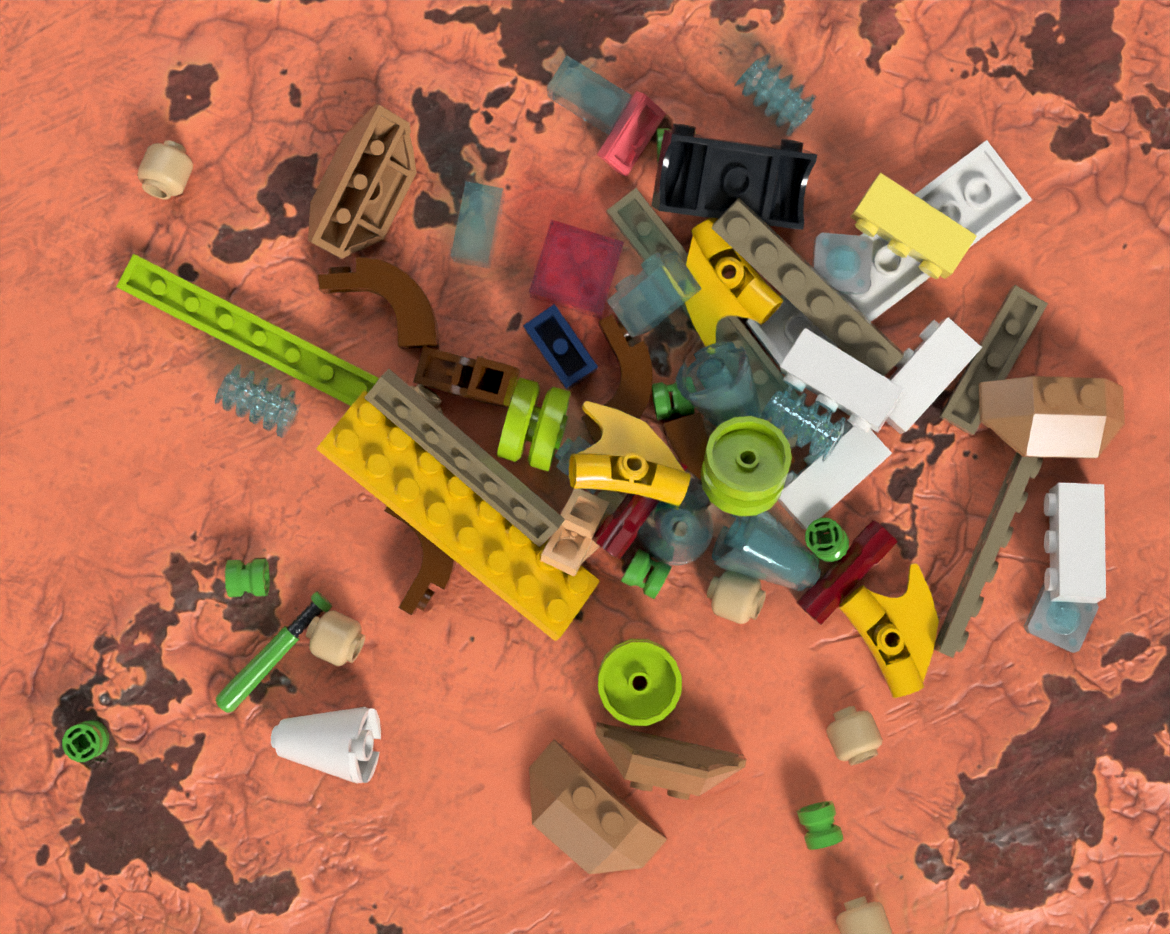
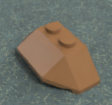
M375 104L343 136L310 202L309 242L343 259L351 253L384 240L417 173L409 122L383 106Z
M1030 376L987 381L978 384L980 422L986 427L991 428L1022 457L1096 459L1125 424L1123 386L1105 378Z
M597 722L595 734L624 780L631 781L630 787L635 789L652 791L653 786L668 789L667 795L689 800L690 794L696 796L704 794L743 769L746 764V758L742 754Z
M555 739L529 767L532 824L588 874L643 868L666 842L667 838Z

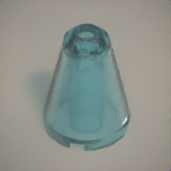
M728 341L714 343L697 351L694 354L696 360L689 367L685 363L680 367L676 377L677 389L716 428L721 423L734 417L753 416L764 419L749 357L743 347L736 348L733 342Z
M686 492L679 507L659 501L638 530L639 538L644 549L655 560L663 561L673 566L685 565L698 559L709 547L713 536V520L706 505L696 496ZM677 521H683L687 526L686 533L683 536H676L673 533L672 528Z
M768 510L753 516L731 514L736 520L730 528L723 526L712 553V560L716 561L714 564L722 569L797 591H803L806 587L811 588L816 584L821 574L819 559Z

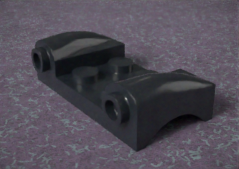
M673 123L672 130H664L652 207L663 212L719 219L740 198L767 225L803 230L805 223V190L809 175L817 160V154L803 149V142L781 139L780 145L769 147L706 138L695 134L696 127Z

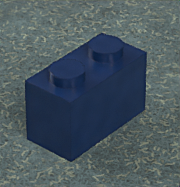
M555 304L523 325L525 332L565 390H570L598 370V366Z

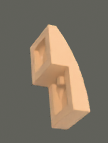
M574 489L561 513L565 520L549 539L540 561L575 577L593 541L592 537L599 529L610 502L582 489Z

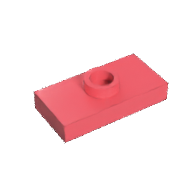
M636 91L597 153V156L616 172L627 177L666 113L644 93Z

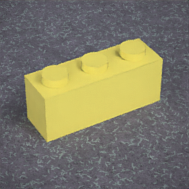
M882 173L875 178L850 216L857 221L855 227L870 237H874L877 234L889 242L887 244L889 250L902 258H906L909 255L920 263L918 267L921 271L935 279H938L939 276L946 279L952 275L977 235Z

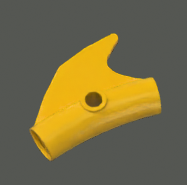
M710 218L691 230L693 236L685 266L682 295L692 323L709 352L716 350L717 324L722 318L737 316L751 319L762 325L783 303V299L763 280L756 270L712 229V225L718 220L716 218ZM728 271L736 272L733 278H724Z
M586 401L582 409L601 428L602 436L596 444L586 450L571 454L569 459V481L572 489H600L625 492L656 499L679 507L687 492L691 474L683 470L667 445L646 422L620 410Z
M912 563L909 566L907 589L903 595L890 598L874 593L862 585L852 592L839 606V609L853 624L873 654L883 673L892 698L906 696L925 687L923 682L933 655L939 624L930 589L919 565ZM892 632L894 640L891 644L887 645L885 637L888 633Z

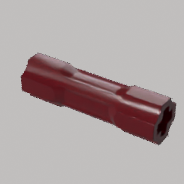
M676 458V460L679 462V464L685 471L687 469V466ZM628 493L614 513L606 518L592 537V540L609 554L620 559L637 537L638 530L659 503V500Z
M872 520L854 539L846 554L837 560L825 575L816 581L796 603L812 619L822 625L841 604L842 599L875 564L883 559L898 541L882 525Z

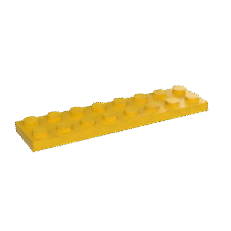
M364 390L316 449L554 641L561 638L600 580L581 565L574 577L540 561L549 539L540 547L537 546L367 401L364 397L368 392Z

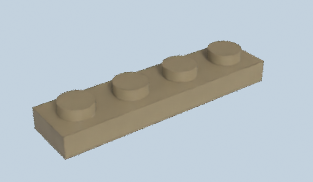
M1016 285L1011 287L979 344L982 347L981 350L967 365L939 415L940 418L970 435L975 434L981 423L978 384L1006 379L1048 303Z

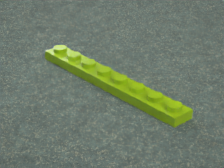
M135 254L132 255L116 286L349 406H352L364 390L369 392L379 380L378 377Z

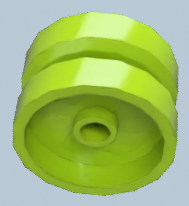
M519 377L503 426L497 457L517 462L523 454L526 442L529 441L532 442L528 456L529 465L549 472L555 450H559L568 420L566 412L571 392L556 387L550 388L546 393L542 408L537 407L540 394L538 382Z
M744 416L734 417L721 423L709 437L700 474L702 489L710 502L722 511L737 516L758 515L771 509L781 497L792 460L790 443L779 428L764 419Z
M629 639L616 644L604 656L598 670V692L604 707L615 719L631 726H648L663 720L675 709L682 693V676L674 657L662 645L649 639ZM636 676L645 677L647 685L644 689L641 686L638 689L633 687L632 681Z

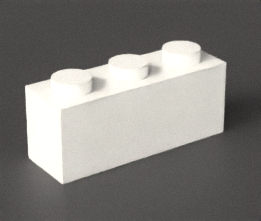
M949 317L940 323L933 320L921 332L919 337L923 342L914 351L907 348L903 352L904 357L895 365L898 369L889 378L890 381L904 389L903 395L886 420L899 434L907 432L982 348Z
M804 328L780 365L781 373L786 375L783 379L786 384L799 392H803L804 388L815 393L818 395L815 399L817 403L831 412H835L839 408L850 415L849 423L866 433L870 428L877 433L879 432L903 395L904 389L806 328Z
M847 420L831 434L836 439L826 449L819 445L803 459L807 466L797 475L793 470L787 474L778 502L802 529L807 530L814 520L821 518L892 454L871 429L867 433L863 432Z
M1059 482L1049 490V493H1046L1044 498V514L1049 516L1050 530L1046 531L1044 537L1045 552L1050 553V568L1046 569L1044 577L1045 589L1050 591V601L1097 603L1106 598L1104 484Z

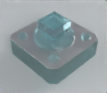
M820 233L814 239L812 267L840 293L863 295L870 289L873 241L869 236Z
M1043 583L1024 624V628L1027 633L1074 653L1080 650L1099 607L1097 603L1050 601V591H1046Z

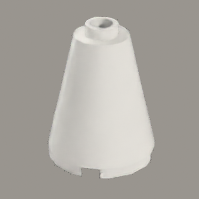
M367 707L285 718L280 721L278 726L273 728L271 745L276 749L279 757L356 784L368 783L375 772L379 759V752L373 751L374 739H381L380 718L377 710Z

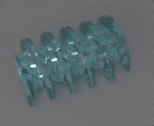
M768 53L757 59L740 77L734 87L745 82L742 95L748 97L756 92L753 105L759 107L767 102L764 115L770 117L779 113L775 125L781 127L790 123L786 135L791 137L814 112L815 109L812 106L816 95L812 94L804 99L801 98L805 85L802 83L792 89L790 85L794 75L791 73L781 79L779 74L783 65L779 63L769 68L768 64L772 55Z
M237 364L224 378L217 392L215 404L222 400V408L226 411H230L236 406V416L241 418L250 412L249 421L256 425L263 419V429L267 431L272 430L277 425V436L283 438L290 430L300 409L301 403L298 405L294 403L296 392L292 390L283 398L281 397V384H277L269 391L267 390L268 378L264 377L258 384H255V372L251 370L242 378L240 377L242 365Z
M791 384L783 391L778 390L765 406L760 419L768 421L772 417L771 423L779 429L785 425L783 434L787 440L798 433L796 445L800 448L811 441L809 453L815 456L824 450L822 461L823 463L826 462L844 433L846 419L842 417L834 424L831 423L833 412L831 409L821 416L818 415L820 404L818 401H815L808 408L805 407L807 394L803 392L794 400L791 398L794 388Z

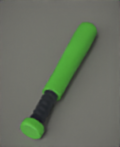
M315 592L311 596L312 602L297 616V619L288 627L285 626L216 696L215 701L218 707L224 712H233L281 658L297 643L299 635L307 629L313 618L319 616L323 611L328 612L332 608V604L321 593Z

